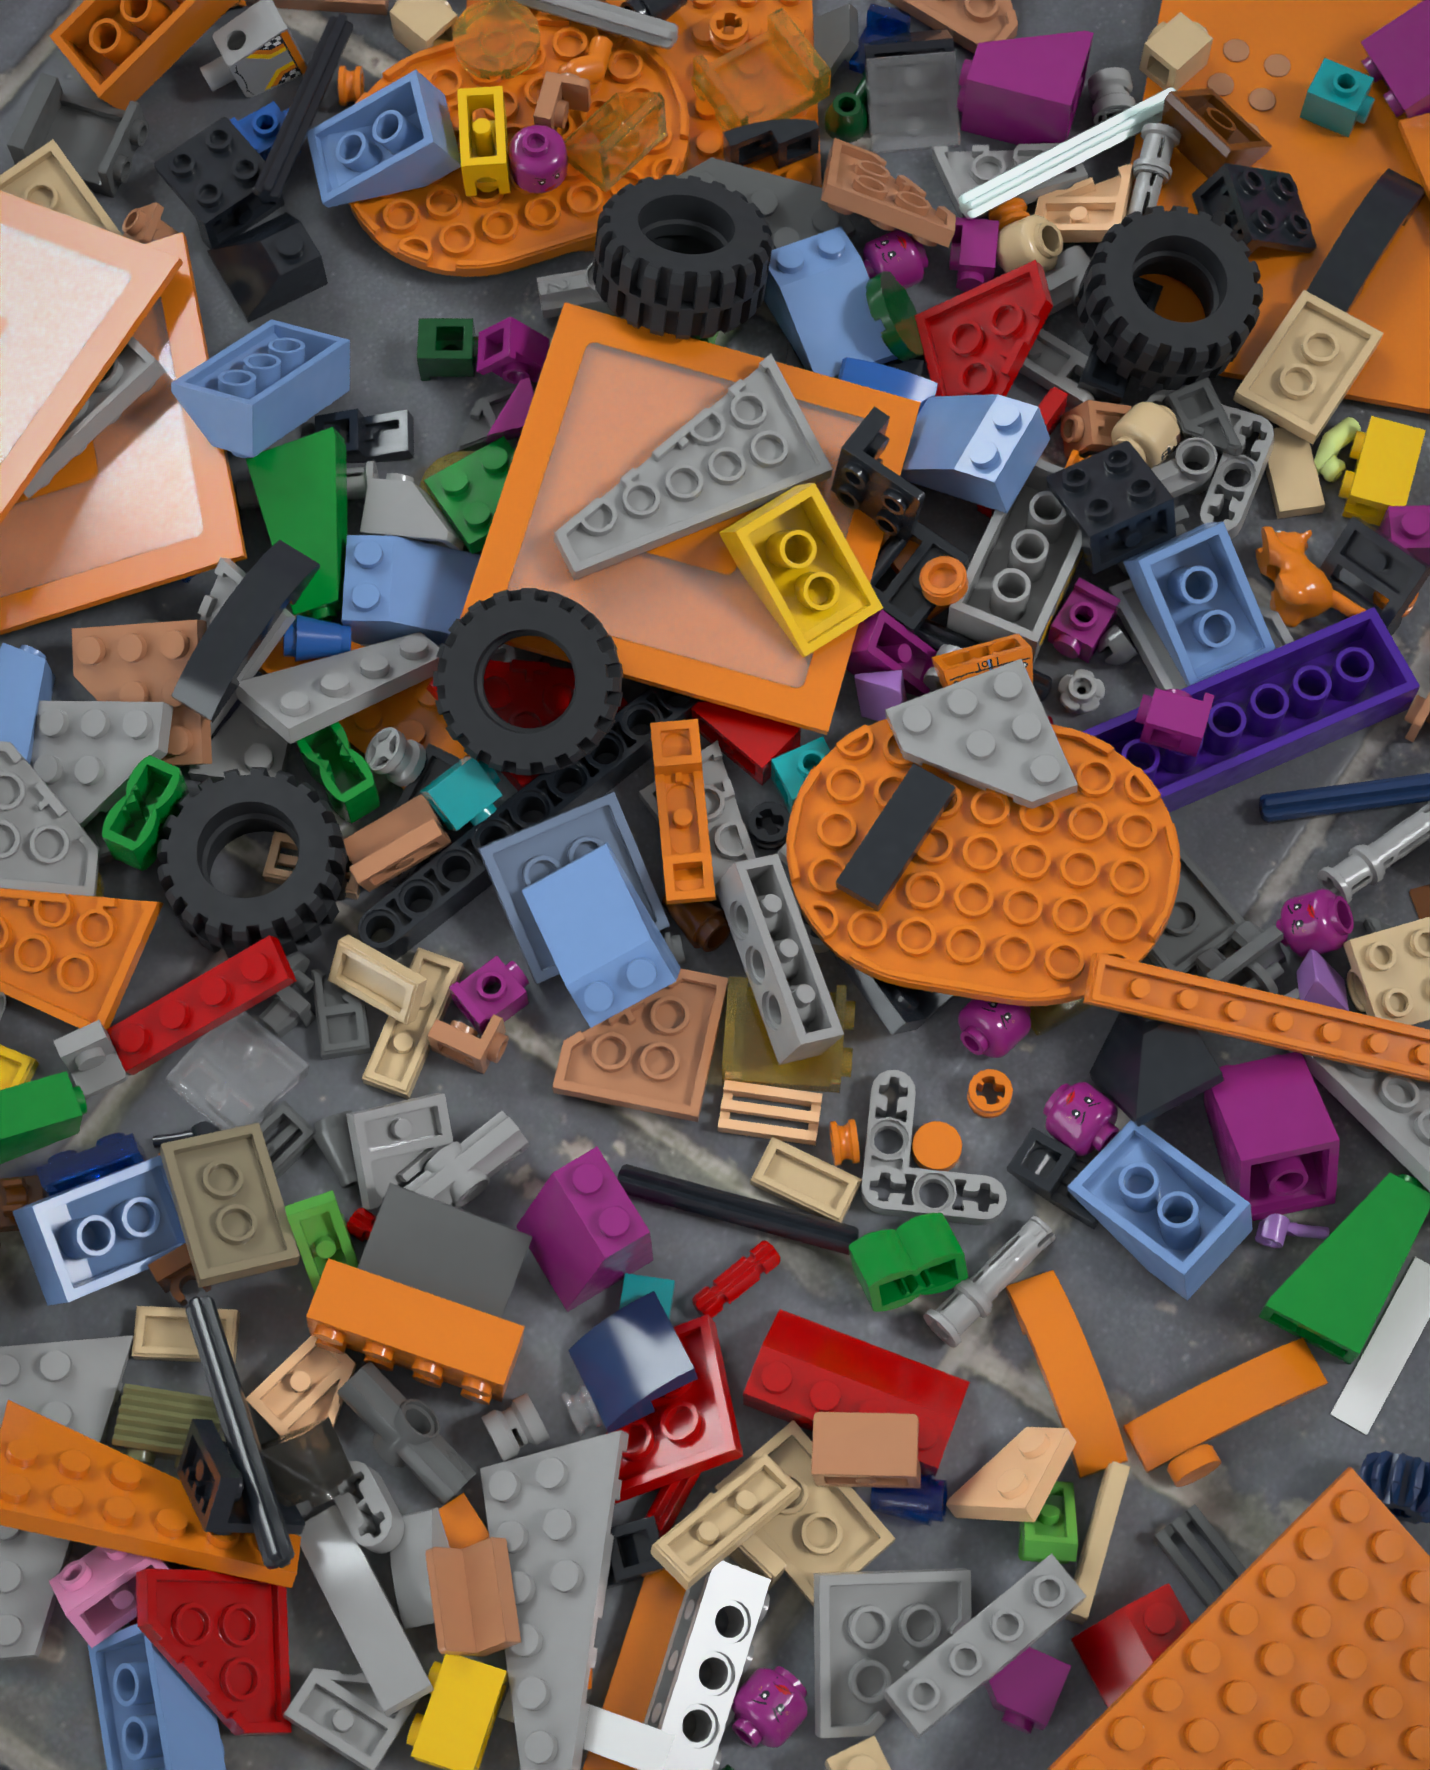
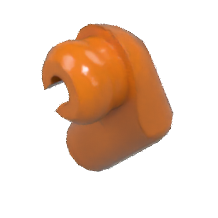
M604 36L593 37L588 55L571 59L568 63L562 64L558 73L575 74L580 78L588 79L590 85L600 82L606 74L613 47L612 41Z

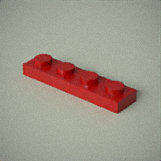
M269 935L107 1029L125 1072L135 1075L295 983L297 980L279 939Z

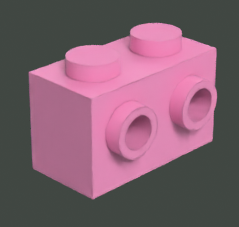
M98 1546L81 1559L65 1566L61 1573L49 1580V1583L67 1618L89 1646L93 1648L137 1617L136 1572L144 1569H171L168 1561Z

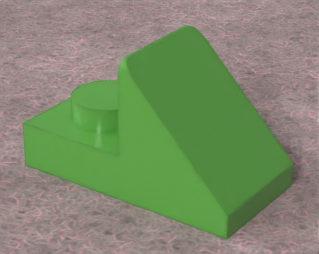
M333 1190L284 1206L314 1293L328 1258L357 1268L359 1264L346 1226L344 1215L340 1211Z
M1056 1481L1035 1523L1019 1522L1018 1557L1022 1561L1042 1562L1050 1554H1053L1060 1564H1066L1069 1561L1076 1562L1078 1535L1073 1482Z

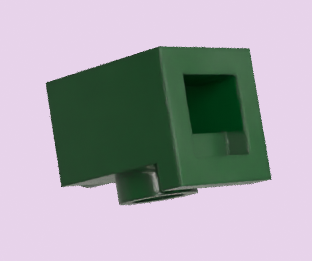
M419 318L417 363L421 381H430V377H475L479 336H476L473 318Z

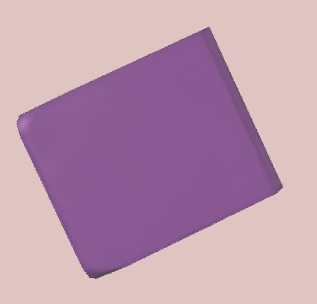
M902 670L855 674L862 717L881 721L886 719L885 709L907 701Z
M1310 949L1296 971L1300 1000L1349 1011L1344 979L1318 952Z

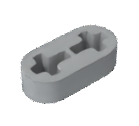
M351 1461L342 1465L335 1472L331 1480L330 1490L352 1537L359 1545L376 1554H385L393 1550L400 1543L404 1535L405 1524L382 1477L377 1471L359 1461ZM359 1478L362 1480L359 1483V1489L364 1497L363 1500L352 1495L356 1490L354 1482ZM373 1514L383 1520L379 1525L381 1533L377 1537L372 1535L376 1531V1526L371 1518Z

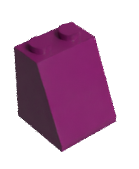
M1423 0L1361 41L1368 56L1361 62L1369 76L1374 78V83L1382 79L1389 89L1383 97L1396 118L1403 113L1407 118L1430 113V0Z
M1076 31L978 43L973 60H964L959 78L961 89L957 99L956 111L962 112L961 131L1015 145L1062 143L1068 140L1085 85L1094 33Z
M1302 1053L1276 1054L1259 1060L1219 1067L1224 1081L1204 1091V1106L1226 1184L1251 1204L1252 1221L1265 1219L1275 1213L1284 1215L1334 1204L1336 1200L1340 1139Z
M597 1146L554 1171L516 1225L517 1230L532 1235L528 1248L567 1312L624 1279L625 1273L632 1274L653 1261L650 1231Z

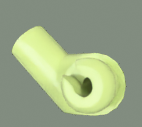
M1351 417L1344 418L1322 437L1314 462L1318 476L1321 474L1328 482L1336 481L1342 475V471L1346 469L1345 462L1339 459L1337 455L1342 448L1354 440L1356 431H1361V427L1355 419Z

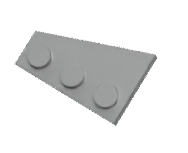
M1060 143L1019 144L1014 150L989 151V145H972V151L948 152V146H932V160L958 216L966 218L964 213H961L959 210L958 198L961 194ZM1080 163L1017 197L1024 199L1026 204L1037 202L1038 197L1058 189H1068L1075 183L1088 179V173L1083 163ZM986 212V213H984V214H982V215H980V216H978V217H976V218H974V219H978V218H981V217H984V216H988V212Z
M718 741L701 750L714 885L735 862L756 858L735 799L731 780L727 775ZM654 781L639 791V797L659 824L656 785ZM715 888V897H716V900H717V902L720 904V906L722 907L721 902H720L719 897H718V894H717V891H716V888Z

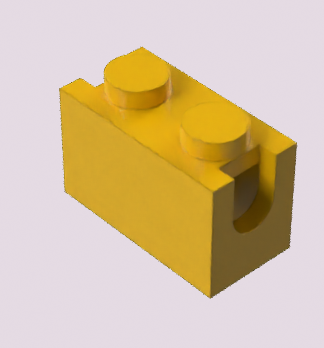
M502 86L457 89L461 170L466 196H477V188L483 192H492L499 188V194L511 193L507 118ZM479 108H488L494 112L495 120L489 121L485 118H479L473 122L472 112Z
M1371 416L1367 431H1356L1349 458L1357 459L1354 472L1345 471L1338 497L1346 499L1342 513L1343 517H1360L1369 524L1380 526L1388 506H1406L1426 430Z
M445 1654L442 1663L434 1661L428 1678L434 1690L429 1693L431 1697L425 1715L416 1713L409 1730L407 1744L414 1746L411 1757H414L417 1761L444 1770H479L509 1682L508 1672L460 1655Z

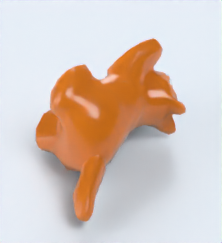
M1270 526L1262 527L1263 547L1256 549V560L1260 572L1275 583V589L1271 592L1270 609L1279 613L1286 627H1296L1303 620L1316 617L1329 608H1334L1347 617H1352L1366 611V609L1340 592L1333 590L1324 572L1309 561L1305 551L1308 549L1307 540L1312 535L1311 530L1304 533L1280 530L1275 532Z

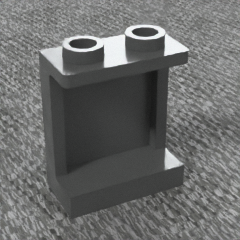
M41 73L7 146L16 165L54 139L90 191L114 198L120 184L125 183L130 176L132 158L137 147H142L146 142L149 124L145 120L139 102L131 100L125 111L66 94L62 91L58 77Z

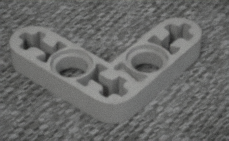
M1174 390L1157 391L1146 402L1167 406L1165 395ZM1222 405L1242 445V454L1233 456L1216 450L1217 453L1222 454V457L1201 506L1200 523L1203 525L1214 522V516H1219L1222 511L1225 498L1231 502L1229 504V519H1225L1223 522L1230 539H1232L1242 529L1273 451L1274 430L1268 419L1260 415ZM1253 432L1261 433V440L1254 442L1251 449V458L1244 455L1246 451V437H1250ZM1180 433V437H1181L1180 442H1183L1184 439H1183V437H1182V435H1181V433ZM1233 469H1243L1248 472L1251 479L1242 487H1232L1224 481V477Z
M887 1070L879 1074L873 1082L870 1094L861 1196L865 1206L874 1213L889 1216L913 1218L929 1213H943L947 1222L990 1225L997 1221L1003 1214L1007 1196L1003 1185L995 1178L986 1175L909 1167L916 1096L915 1084L911 1077L899 1070ZM889 1084L899 1085V1093L907 1095V1097H899L895 1118L886 1117L888 1099L887 1096L879 1094V1092H886ZM878 1114L885 1118L876 1119L875 1115ZM905 1117L906 1122H903L897 1118ZM883 1130H893L900 1135L903 1145L898 1152L885 1154L876 1148L874 1144L875 1136ZM880 1179H888L890 1188L905 1190L906 1180L914 1181L911 1191L912 1205L903 1204L905 1194L890 1193L888 1201L878 1200V1192L870 1190V1187H877ZM928 1183L940 1184L947 1191L948 1200L940 1207H928L920 1199V1189ZM956 1185L964 1186L962 1197L974 1198L977 1197L980 1189L988 1190L989 1198L997 1200V1204H990L988 1211L982 1212L978 1211L979 1206L977 1202L962 1200L961 1210H953L957 1196Z

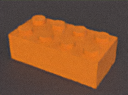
M84 0L50 35V38L100 99L115 108L126 111L131 100L137 101L238 0Z
M329 1258L306 1315L309 1333L317 1337L315 1344L320 1348L337 1354H344L346 1348L365 1354L363 1360L365 1363L371 1361L376 1368L392 1371L394 1365L414 1371L412 1378L422 1384L441 1388L442 1383L446 1382L462 1388L460 1395L464 1398L484 1405H489L491 1399L502 1402L522 1347L525 1326Z

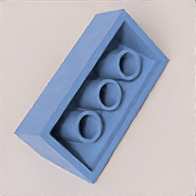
M271 319L171 383V392L213 447L231 451L236 457L252 458L350 391V340Z
M137 1623L113 1633L93 1648L88 1644L107 1770H226L224 1762L225 1750L220 1738L217 1715L137 1627Z

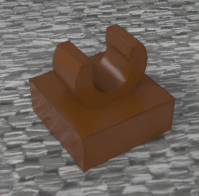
M43 1175L0 1179V1232L19 1231L12 1211L47 1197L46 1179Z
M185 1243L148 1264L150 1271L164 1292L171 1291L174 1299L182 1306L188 1304L187 1298L183 1294L184 1284L189 1280H196ZM209 1285L202 1288L207 1293L212 1289V1286Z

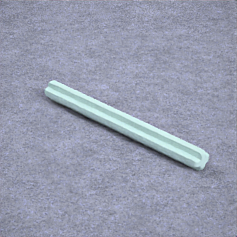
M1169 87L961 194L958 198L960 212L964 213L967 219H974L1142 132L1144 125L1161 122L1164 99L1170 91L1176 90L1173 87Z

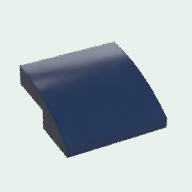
M655 1291L633 1301L604 1319L568 1350L608 1433L655 1412L651 1401L698 1379L696 1371Z

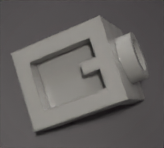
M100 1020L53 1041L60 1058L71 1072L76 1086L79 1085L85 1099L119 1085L128 1079L111 1038Z

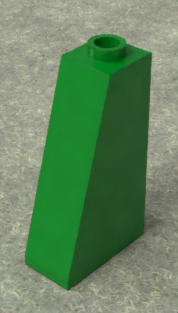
M331 427L262 451L255 457L245 458L272 546L281 540L320 564L319 570L295 605L290 603L293 615L296 617L297 614L328 622L337 619V612L342 611L348 535L346 444L344 438Z
M67 1071L0 1090V1164L79 1133L82 1116L87 1114V1104L81 1087L79 1085L72 1087Z
M1389 1173L1266 1302L1258 1317L1298 1338H1304L1306 1342L1351 1364L1360 1355L1430 1210V1192L1426 1191V1187L1412 1176L1406 1174L1396 1176Z

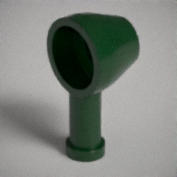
M865 71L863 73L864 77L854 92L839 94L826 110L824 126L827 134L832 139L836 138L851 143L862 138L867 131L868 114L865 108L867 104ZM841 109H852V111L844 112Z

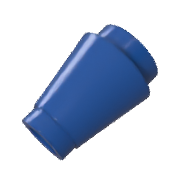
M296 614V619L283 635V657H295V662L330 657L351 651V626H342V624Z

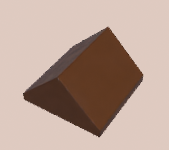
M1212 88L1170 91L1164 99L1161 124L1169 125L1180 132L1181 139L1176 148L1208 179L1225 163L1250 167L1272 147Z

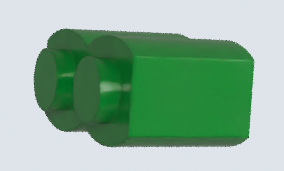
M339 721L297 741L306 769L317 782L324 786L332 808L343 820L352 824L380 807V799L371 769L365 759L350 748L346 732Z
M151 755L145 757L134 768L127 782L126 796L111 808L103 824L102 837L114 859L140 871L146 870L158 858V842L166 839L162 829L169 815L178 817L180 811L176 804L185 794H189L180 768Z
M943 1213L915 1216L900 1225L896 1230L886 1229L870 1232L848 1246L853 1271L872 1310L876 1312L899 1308L915 1300L921 1294L930 1295L947 1291L968 1278L965 1254Z

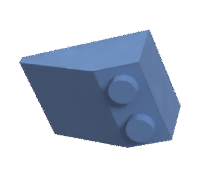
M417 70L410 72L310 129L307 134L322 204L327 208L426 187L461 167V158L445 94Z
M842 226L772 250L763 299L805 369L837 379L842 360L846 357L878 364L898 359L891 353L881 338L880 332L886 330L881 319L875 321L874 317L872 318L866 299V285L870 278L862 258Z
M999 394L928 397L917 415L900 477L908 482L1008 513L1050 441L1040 408Z
M1224 522L1205 523L1123 561L1143 609L1187 686L1276 649Z
M347 535L342 624L343 626H351V641L358 644H377L421 632L436 645L445 644L451 633L448 629L456 619L461 617L481 555L398 536Z
M608 842L522 890L565 986L590 1028L677 981L681 967Z
M1132 1120L1121 1129L1067 1186L1068 1191L1151 1274L1187 1301L1253 1230L1251 1204L1145 1125L1138 1127Z
M160 1155L12 1211L48 1306L71 1302L149 1269L148 1264L186 1243Z

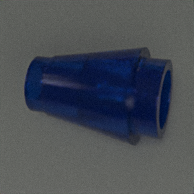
M934 1474L921 1475L920 1488L871 1487V1511L881 1512L882 1514L931 1526L932 1521L944 1522L947 1481L935 1479Z

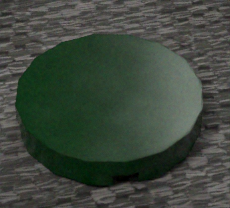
M883 271L875 275V277L867 282L866 299L872 318L874 317L875 321L881 319L886 329L880 332L883 342L899 360L907 361L922 355L924 351L914 316L917 312L907 291L891 272Z

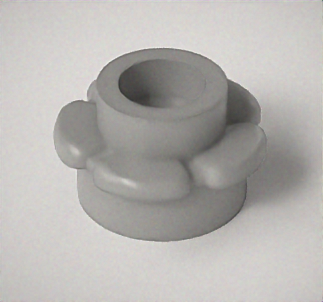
M1085 669L1076 670L1072 675H1065L1060 680L1058 691L1061 693V703L1069 712L1077 715L1088 714L1096 710L1100 705L1099 700L1103 699L1105 695L1103 682L1100 679H1095L1094 674ZM1084 688L1086 693L1079 694L1077 689Z

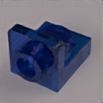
M870 4L867 11L866 27L859 39V47L850 59L849 69L863 74L865 71L864 44L900 33L910 32V16L902 14L899 10L892 7Z

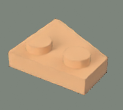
M1132 164L1118 167L1119 176L1094 184L1091 177L1075 183L1068 189H1058L1038 197L1034 215L1043 216L1055 224L1061 232L1063 243L1102 242L1105 233L1114 224H1121L1123 218L1127 216L1134 183Z
M312 1334L245 1399L315 1472L321 1465L344 1401L337 1392L353 1376L356 1363L346 1353L337 1354L320 1348L315 1344L317 1337Z
M1026 1427L948 1499L946 1505L955 1518L1035 1523L1077 1442L1068 1428Z

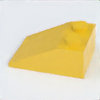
M815 483L799 484L719 532L741 574L802 657L808 656L883 609L881 602Z

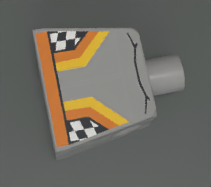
M260 0L214 32L212 38L222 56L200 67V70L212 92L236 80L244 95L252 98L303 76L308 64L273 0Z

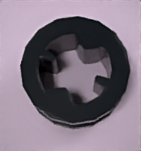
M764 802L757 805L751 811L748 819L749 837L752 843L764 850H776L783 847L786 843L790 818L787 809L775 802ZM771 817L774 824L782 823L783 827L777 826V834L768 835L766 829H758L757 826L762 827L763 819Z

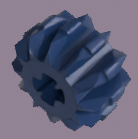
M1386 1450L1380 1453L1373 1452L1367 1454L1360 1471H1358V1475L1399 1522L1406 1521L1415 1525L1421 1522L1430 1523V1463L1424 1462L1421 1457L1407 1456L1403 1452L1395 1454Z

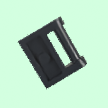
M1354 516L1319 568L1328 578L1333 590L1340 592L1366 610L1375 607L1391 636L1400 626L1403 614L1430 575V565L1360 517ZM1345 568L1388 598L1389 602L1385 608H1380L1340 580L1341 570Z
M918 521L914 533L908 541H904L897 535L889 536L879 550L870 581L874 592L883 606L882 610L913 634L918 631L937 606L929 602L922 593L919 575L923 566L931 559L940 556L956 558L964 567L969 563L968 555ZM912 541L919 544V547L883 593L877 589L875 585L907 543Z

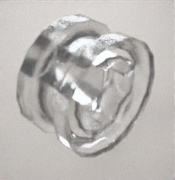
M585 1384L578 1386L579 1389L576 1394L570 1395L567 1392L561 1394L579 1436L585 1435V1430L588 1426L593 1425L597 1429L603 1426Z

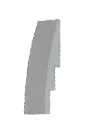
M335 1504L305 1521L303 1533L297 1534L301 1536L300 1547L378 1702L388 1717L430 1693L434 1688L361 1546L352 1537L337 1505Z

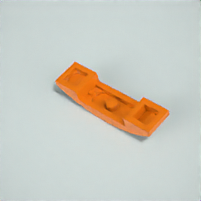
M698 719L650 723L666 903L668 905L716 900Z
M1051 1270L1006 1286L1005 1289L1023 1335L1027 1334L1062 1428H1068L1077 1442L1070 1456L1079 1479L1105 1470L1109 1463L1111 1464L1113 1461L1121 1464L1127 1462L1128 1457L1100 1373L1073 1308L1055 1272Z
M1300 1338L1238 1365L1176 1396L1123 1426V1429L1146 1473H1149L1171 1462L1182 1453L1280 1405L1283 1407L1327 1385L1328 1382L1304 1338Z

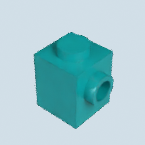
M1324 58L1307 91L1300 118L1349 137L1356 122L1364 124L1373 107L1375 98L1368 95L1374 78Z
M823 736L771 759V779L790 815L800 787L809 772L831 751Z
M471 756L462 758L420 791L448 830L457 831L469 821L473 826L478 825L497 810L493 802L503 796L496 787V784L501 780L495 770L489 768V765L482 761L478 762Z

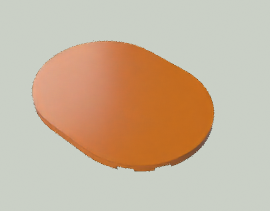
M554 15L530 17L424 49L400 60L382 73L383 78L368 92L362 93L356 103L410 72L417 70L445 94L460 154L457 89L502 86L509 149V143L518 131L534 125L533 115L546 71L558 73L562 64L568 63L571 59L588 55L591 40L595 36L607 37L613 43L603 80L590 85L591 105L589 111L583 112L569 109L565 128H557V132L562 136L566 146L568 169L562 184L553 191L541 194L530 193L521 189L514 182L509 166L511 193L499 194V188L492 192H483L477 188V196H466L460 167L426 187L348 204L362 229L385 251L411 266L448 276L481 277L501 274L595 245L599 214L603 211L605 203L621 188L630 183L636 186L640 179L651 176L656 180L661 179L663 175L676 174L677 177L682 173L689 147V114L682 87L668 63L654 48H648L643 43L628 37ZM479 108L472 112L473 122L479 118H485L489 121L495 120L494 112L488 108Z
M883 719L869 726L865 724L846 735L836 743V746L816 767L814 766L800 787L789 818L786 838L787 863L794 896L806 921L820 940L840 959L870 977L906 988L1008 1005L1049 1006L1084 998L1092 954L1102 953L1141 962L1158 942L1173 911L1179 887L1181 862L1176 827L1172 823L1170 814L1161 798V793L1140 767L1134 766L1124 756L1116 752L1109 743L1072 728L1051 724L1077 781L1078 788L1075 793L1032 809L1013 802L1012 797L989 788L985 791L949 777V773L925 763L922 766L916 764L955 786L956 794L880 910L876 911L836 888V880L913 765V762L903 758L887 719Z

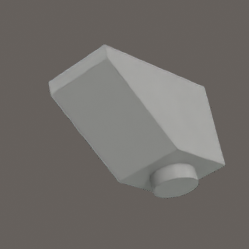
M387 473L386 479L369 478L360 533L363 535L398 536L463 551L464 542L430 495L414 483L413 477L399 473Z

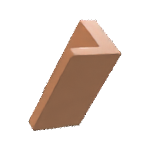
M422 794L343 839L347 855L353 864L349 868L357 883L368 892L452 844L435 811Z
M816 1412L813 1419L811 1475L816 1486L920 1488L921 1467L918 1460L919 1420L917 1415Z
M490 1537L464 1549L433 1547L426 1550L425 1555L437 1645L441 1654L485 1657L521 1643L506 1538Z

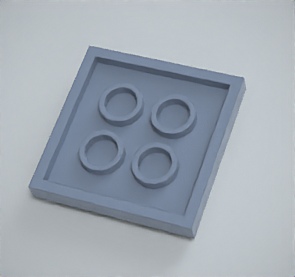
M613 791L478 848L533 981L536 984L560 973L522 890L608 842L658 930L660 931L670 926Z

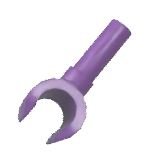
M1275 1213L1259 1222L1255 1241L1267 1247L1282 1248L1286 1235L1326 1239L1329 1236V1228L1290 1222L1286 1216Z

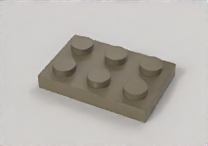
M259 1123L161 1144L160 1156L199 1288L298 1265L299 1251L287 1219L284 1202Z

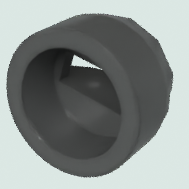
M1117 624L1108 629L1101 636L1097 644L1098 654L1109 648L1113 651V654L1104 661L1112 666L1125 664L1138 655L1132 643Z

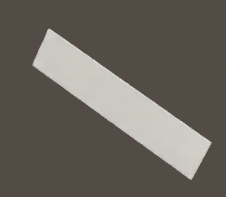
M1417 1257L1414 1258L1331 1412V1415L1365 1435L1368 1434L1430 1318V1264Z
M509 1687L498 1717L515 1723ZM588 1704L589 1712L583 1749L638 1770H663L675 1735Z

